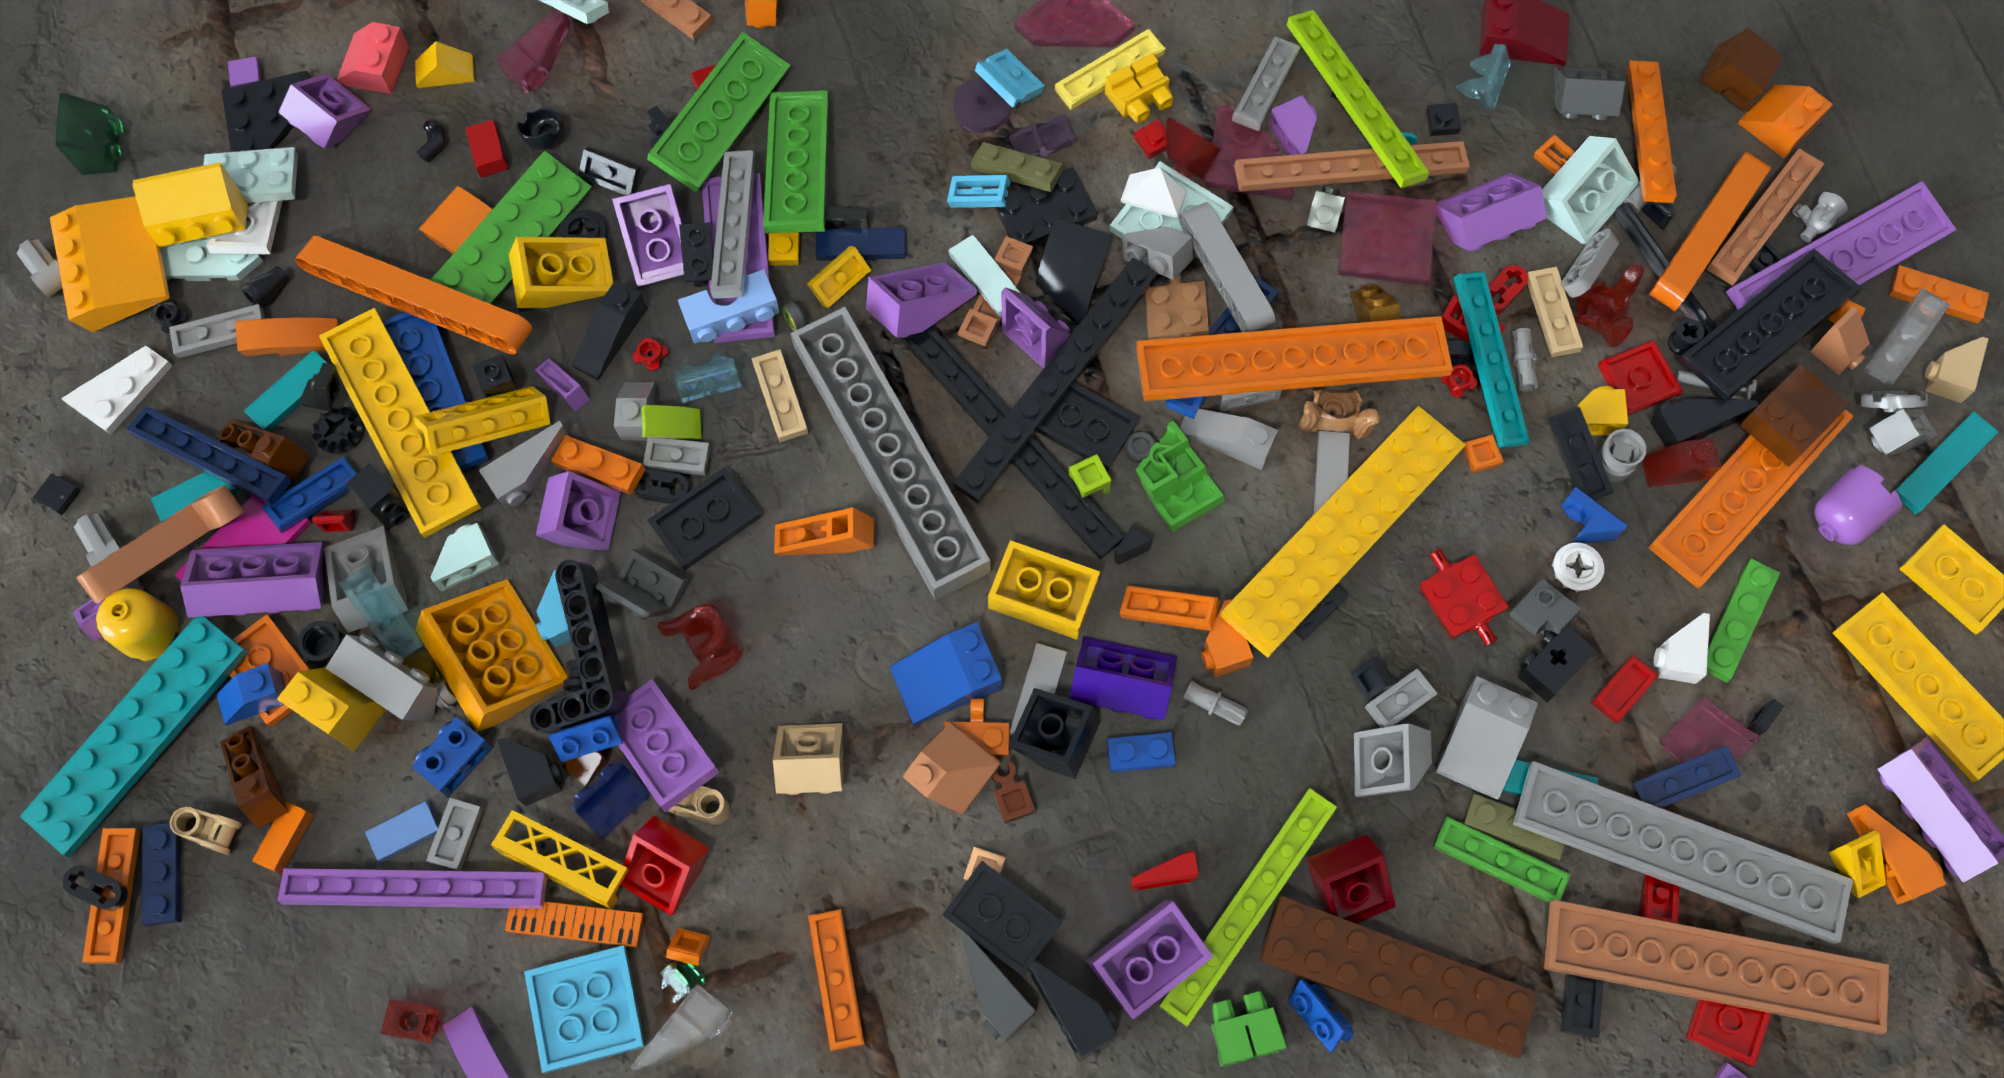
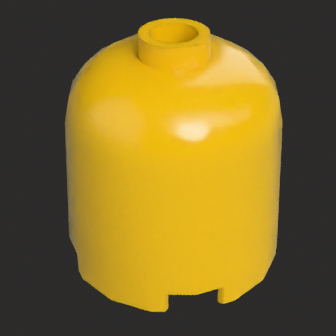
M135 588L120 589L105 598L99 606L96 616L97 628L107 642L130 658L142 661L159 658L170 646L169 644L174 639L175 632L178 633L180 629L178 617L170 606L147 592Z

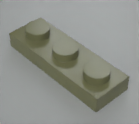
M985 142L982 143L971 161L972 171L987 175H1007L1012 182L1052 192L1063 173L1062 163Z
M1477 794L1471 796L1463 820L1464 825L1496 840L1556 863L1560 861L1565 844L1513 825L1516 809Z

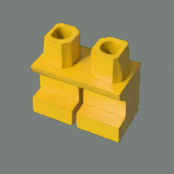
M1153 53L1130 64V68L1126 66L1106 77L1105 94L1123 118L1130 116L1137 124L1147 120L1150 116L1151 110L1148 105L1154 102L1160 111H1164L1173 105V95L1169 89L1170 79L1168 76H1164L1159 69L1158 60Z

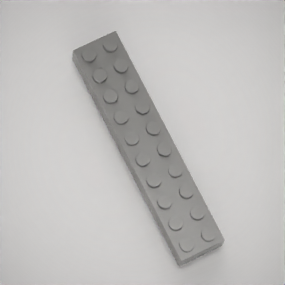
M846 307L790 333L796 353L934 600L937 601L991 573L988 555Z

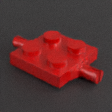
M1441 548L1437 549L1436 552L1433 551L1429 556L1437 566L1438 572L1431 578L1421 582L1419 588L1451 640L1464 633L1477 631L1486 647L1495 643L1498 639L1488 624L1494 617L1507 611L1509 607L1476 554L1461 562L1450 564Z

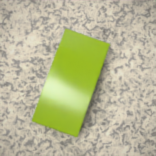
M644 405L641 407L643 438L701 440L700 409L664 405Z

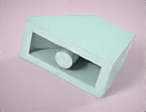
M478 523L464 525L458 528L454 534L447 537L431 574L432 582L441 592L499 565L489 540Z

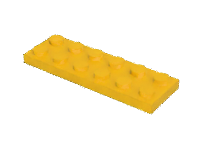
M1883 592L1832 632L1973 783L1981 779L2004 759V719Z

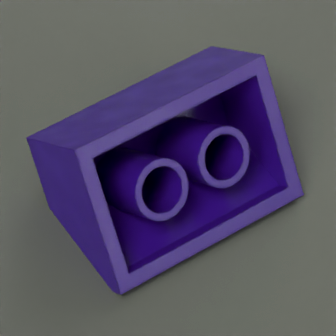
M1084 636L1075 667L1069 699L1090 706L1096 705L1109 708L1118 713L1129 712L1141 715L1146 719L1165 720L1177 656Z

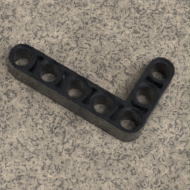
M564 560L558 565L555 572L556 583L583 689L540 703L531 710L529 716L530 724L535 731L540 733H555L564 728L567 729L605 717L608 714L611 716L618 714L624 710L628 702L627 691L602 593L595 588L598 582L597 573L591 564L585 562ZM578 570V578L574 581V573ZM585 600L586 608L584 612H582L581 605L582 602ZM593 630V632H594V639H593L592 643H590V641H589V635H590L591 631ZM599 662H601L602 670L598 675L597 665ZM608 692L610 695L609 704L606 706L604 698ZM580 702L581 712L578 715L576 712L577 704ZM550 712L553 715V720L551 724H549L548 722Z

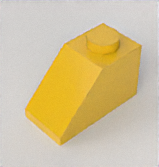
M1602 386L1593 389L1577 405L1581 408L1591 435H1610L1615 430L1625 429L1628 425L1625 389Z

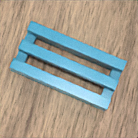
M1007 175L952 176L947 203L951 208L1005 207L1006 201L1004 198L1008 196L1007 186H1010L1011 181ZM958 187H972L971 189H958ZM982 187H999V188H998V189H983Z

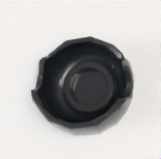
M540 108L532 113L526 112L525 121L522 124L517 122L516 128L521 139L530 147L547 150L556 145L564 133V122L560 114L553 109Z

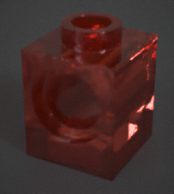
M389 999L381 1034L394 1038L430 1043L432 1036H435L439 1029L440 1016L437 1015L439 1009L427 1005ZM417 1013L419 1015V1024L414 1030L409 1031L407 1021L411 1015Z

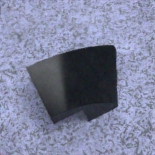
M1055 218L1041 259L1035 285L1045 294L1050 295L1053 298V302L1060 308L1063 307L1079 325L1090 309L1092 296L1112 242V235Z

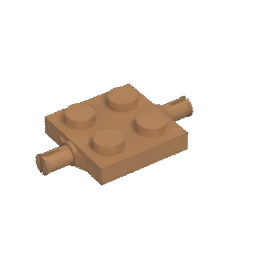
M1180 273L1174 280L1169 278L1168 285L1150 287L1146 291L1149 340L1210 335L1205 281L1181 283Z

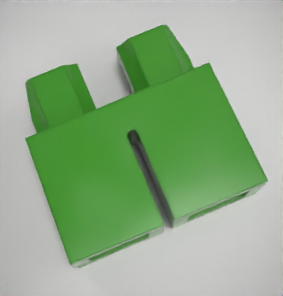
M1261 991L1242 997L1247 1012L1246 1015L1235 1017L1230 999L1212 1005L1214 1023L1211 1025V1030L1218 1050L1217 1055L1220 1067L1280 1052L1287 1048L1274 1008H1268Z

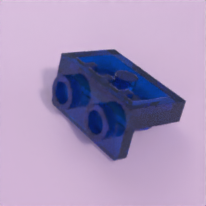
M618 761L615 765L609 764L598 776L600 779L591 787L587 786L580 790L574 797L575 802L570 806L602 840L651 795L621 761Z

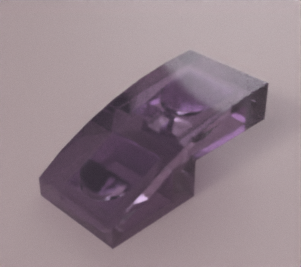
M1064 113L1040 127L1033 123L1009 136L1015 151L1037 157L1047 156L1078 142L1069 119Z

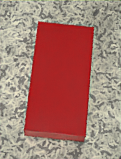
M1632 655L1591 703L1617 724L1659 675L1636 656Z

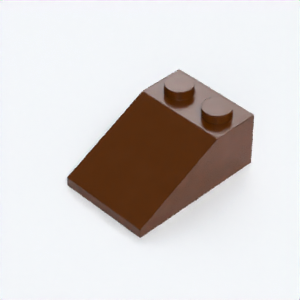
M1800 364L1740 426L1790 467L1840 416L1849 404Z

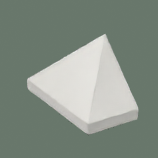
M1161 168L1130 174L1121 203L1177 219L1186 190Z

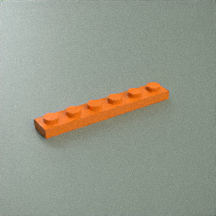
M1629 60L1626 70L1643 202L1673 203L1677 194L1659 62Z

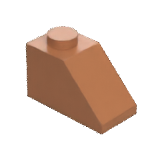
M1853 306L1810 351L1837 375H1840L1847 367L1853 370L1866 357L1862 352L1870 342L1859 311Z

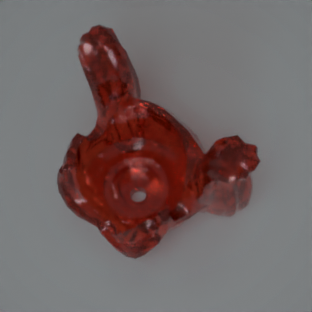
M1638 264L1632 265L1615 286L1610 288L1606 286L1604 281L1597 282L1578 297L1575 321L1602 334L1606 345L1614 349L1623 343L1634 327V320L1628 317L1630 297L1639 285L1645 272L1644 267Z
M714 605L698 606L670 622H659L657 625L658 631L666 637L684 633L693 655L699 660L700 664L692 670L688 677V685L691 690L697 689L704 681L727 672L741 658L742 652L737 644L733 642L729 626L726 624L724 617L718 612V608Z

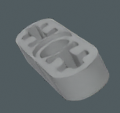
M1610 229L1598 232L1588 241L1562 280L1561 285L1571 298L1582 295L1593 285L1618 247L1619 240Z

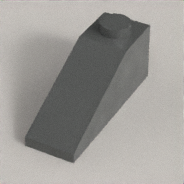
M967 934L962 940L982 1016L986 1020L982 1026L995 1041L1001 1037L1006 1042L1035 1016L1036 1011Z

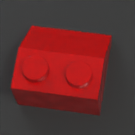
M654 815L633 834L623 866L628 868V872L620 886L673 916L701 873L710 848Z

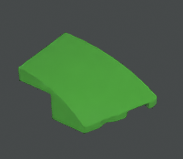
M1173 420L1168 424L1167 431L1159 443L1155 442L1150 449L1148 457L1143 459L1136 469V474L1145 491L1172 533L1225 502L1223 493L1207 474L1206 466L1191 449L1188 438Z

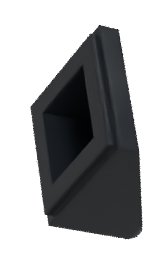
M1647 202L1642 209L1663 230L1676 214L1673 203Z
M1135 528L1130 529L1115 551V563L1120 565L1149 551L1152 539Z

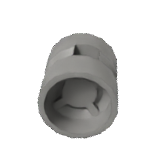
M1630 429L1615 430L1607 437L1598 450L1610 482H1620L1627 479L1646 455L1644 439Z

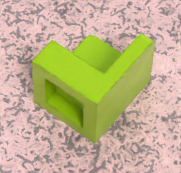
M1097 454L1069 467L1068 476L1075 482L1083 498L1099 490L1102 491L1103 495L1110 493L1111 479Z

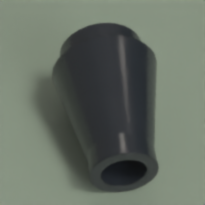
M276 266L274 269L245 282L246 286L242 289V293L252 305L267 306L282 286L289 281V277L279 266Z

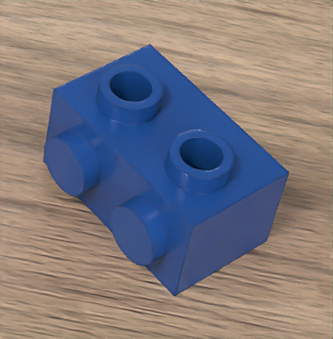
M456 717L453 721H449L442 726L438 732V738L430 746L424 747L417 754L416 762L411 767L449 798L493 747Z

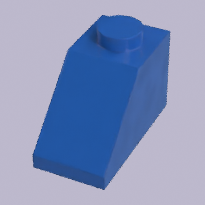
M266 663L236 674L217 694L224 724L229 725L284 705L277 700L286 688L282 673Z

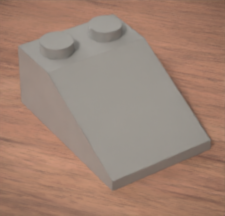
M384 526L324 548L331 605L347 633L366 628L371 624L389 617H395L409 610L405 587Z
M1476 676L1465 693L1436 773L1498 800L1528 733L1538 702Z

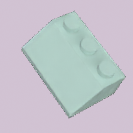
M1589 136L1542 189L1547 219L1582 244L1588 243L1615 212L1616 208L1621 205L1623 200L1639 184V180L1616 138Z

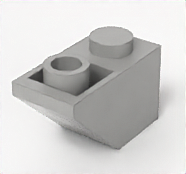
M1169 227L1127 233L1122 237L1125 261L1129 262L1134 257L1157 272V274L1173 280L1193 260L1192 236Z

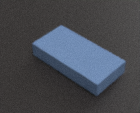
M425 801L366 831L365 834L377 861L382 863L436 835L439 825L429 803Z

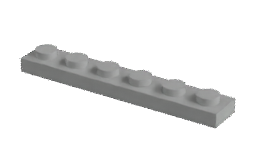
M753 150L724 152L711 280L713 299L744 296L756 160Z

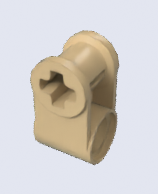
M701 786L669 809L668 812L681 817L693 818L712 825H718L729 817L730 805L719 791ZM714 800L720 801V807L715 813H706L708 803Z
M192 807L179 808L170 819V828L178 836L226 855L230 854L229 845L236 830L241 829L243 825L233 819L218 814H210ZM196 817L194 828L186 832V823L191 818Z

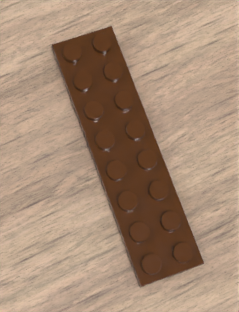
M1284 896L1279 897L1259 962L1515 1059L1521 1056L1538 992Z

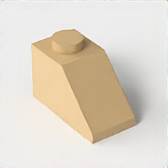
M1980 337L1945 352L1935 362L1931 361L1924 375V378L1928 379L1925 391L1959 403L1968 398L1976 389L1988 338Z

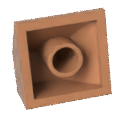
M950 722L919 753L902 777L926 798L959 814H964L1002 763L953 722Z

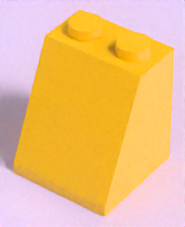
M326 667L297 672L277 698L284 705L353 752H355L387 710L330 672Z

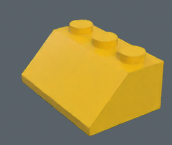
M221 162L133 180L132 185L144 228L158 247L245 230L248 203Z

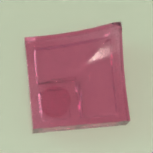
M1704 696L1668 732L1659 744L1680 763L1728 745L1735 762H1737L1759 741L1760 737L1733 720Z

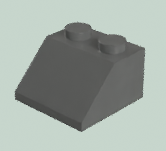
M1554 66L1555 108L1560 113H1563V117L1573 119L1580 118L1581 114L1592 115L1591 118L1597 120H1609L1610 116L1619 117L1626 81L1610 68Z

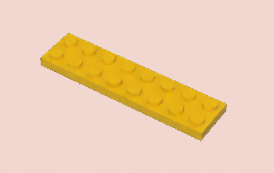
M373 308L319 335L421 535L426 538L481 509L452 451L434 456L428 453L424 432L416 426L414 416L429 413L430 410L376 309Z

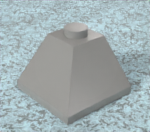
M1407 723L1354 733L1355 797L1414 790L1432 764L1431 731Z

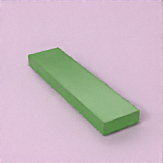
M1449 817L1444 819L1432 847L1548 903L1553 900L1561 901L1571 876L1567 872Z

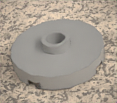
M1904 390L1872 391L1869 394H1861V406L1884 408V412H1898L1904 408L1928 406V393L1916 391L1915 395H1908V392H1904Z

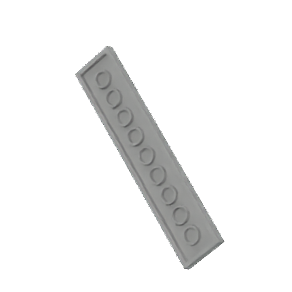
M1533 761L1529 764L1513 825L1835 945L1841 942L1853 879Z

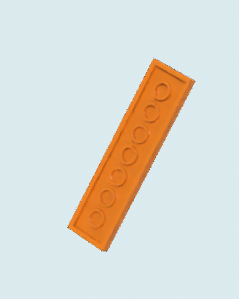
M1845 409L1790 467L1750 435L1648 548L1699 589L1853 418V415Z

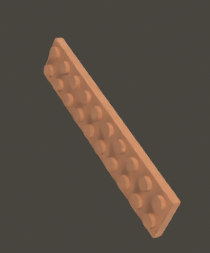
M1558 900L1550 902L1544 969L1880 1035L1887 1033L1888 964Z

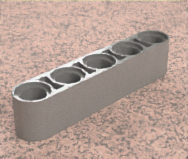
M1204 202L1178 215L1179 223L1183 232L1192 236L1195 253L1242 332L1260 331L1275 323L1273 309L1212 206L1208 202Z

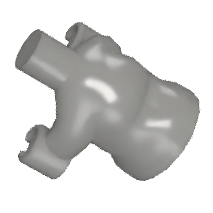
M1823 192L1820 195L1818 204L1813 210H1810L1807 205L1798 203L1793 208L1792 214L1801 218L1807 227L1800 235L1801 239L1810 243L1817 234L1831 229L1837 219L1847 212L1848 207L1842 197L1829 192Z

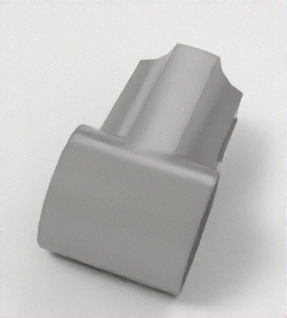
M39 239L26 240L21 243L16 254L31 272V279L43 294L50 298L62 290L58 260L53 258Z

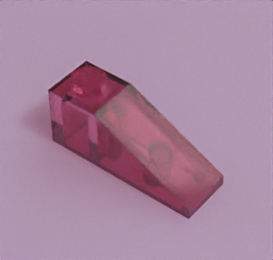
M555 9L497 57L503 74L526 95L531 90L539 87L548 77L571 26L568 15Z

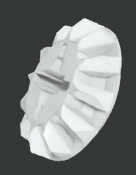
M1570 543L1563 546L1555 554L1552 563L1555 579H1559L1563 584V588L1573 589L1576 593L1591 590L1601 581L1604 575V563L1600 554L1594 548L1584 543ZM1577 557L1580 567L1586 569L1580 573L1578 578L1575 570L1568 567L1575 563Z

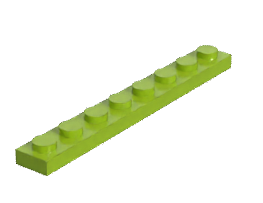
M1311 10L1290 16L1287 27L1400 188L1426 181L1429 175L1428 169L1316 12Z
M1308 789L1203 942L1213 958L1174 987L1159 1006L1161 1009L1184 1026H1189L1337 807L1312 789Z

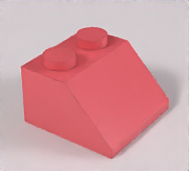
M371 22L355 32L336 81L344 86L392 95L410 48L401 28Z

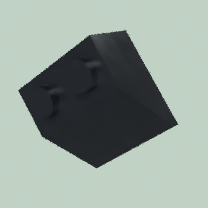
M1034 688L1009 742V747L1047 770L1076 779L1099 727L1100 720L1093 706Z

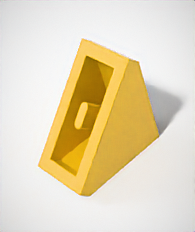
M435 41L415 60L417 88L475 82L474 57L465 51Z
M1876 830L1828 852L1840 874L1853 879L1851 892L1858 899L1886 885L1880 833Z

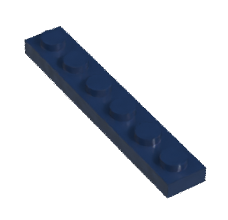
M148 406L144 407L126 429L132 436L273 506L292 482L287 475Z

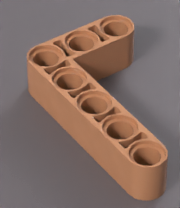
M226 485L213 489L82 572L76 579L95 604H97L208 531L219 528L235 519L244 510Z

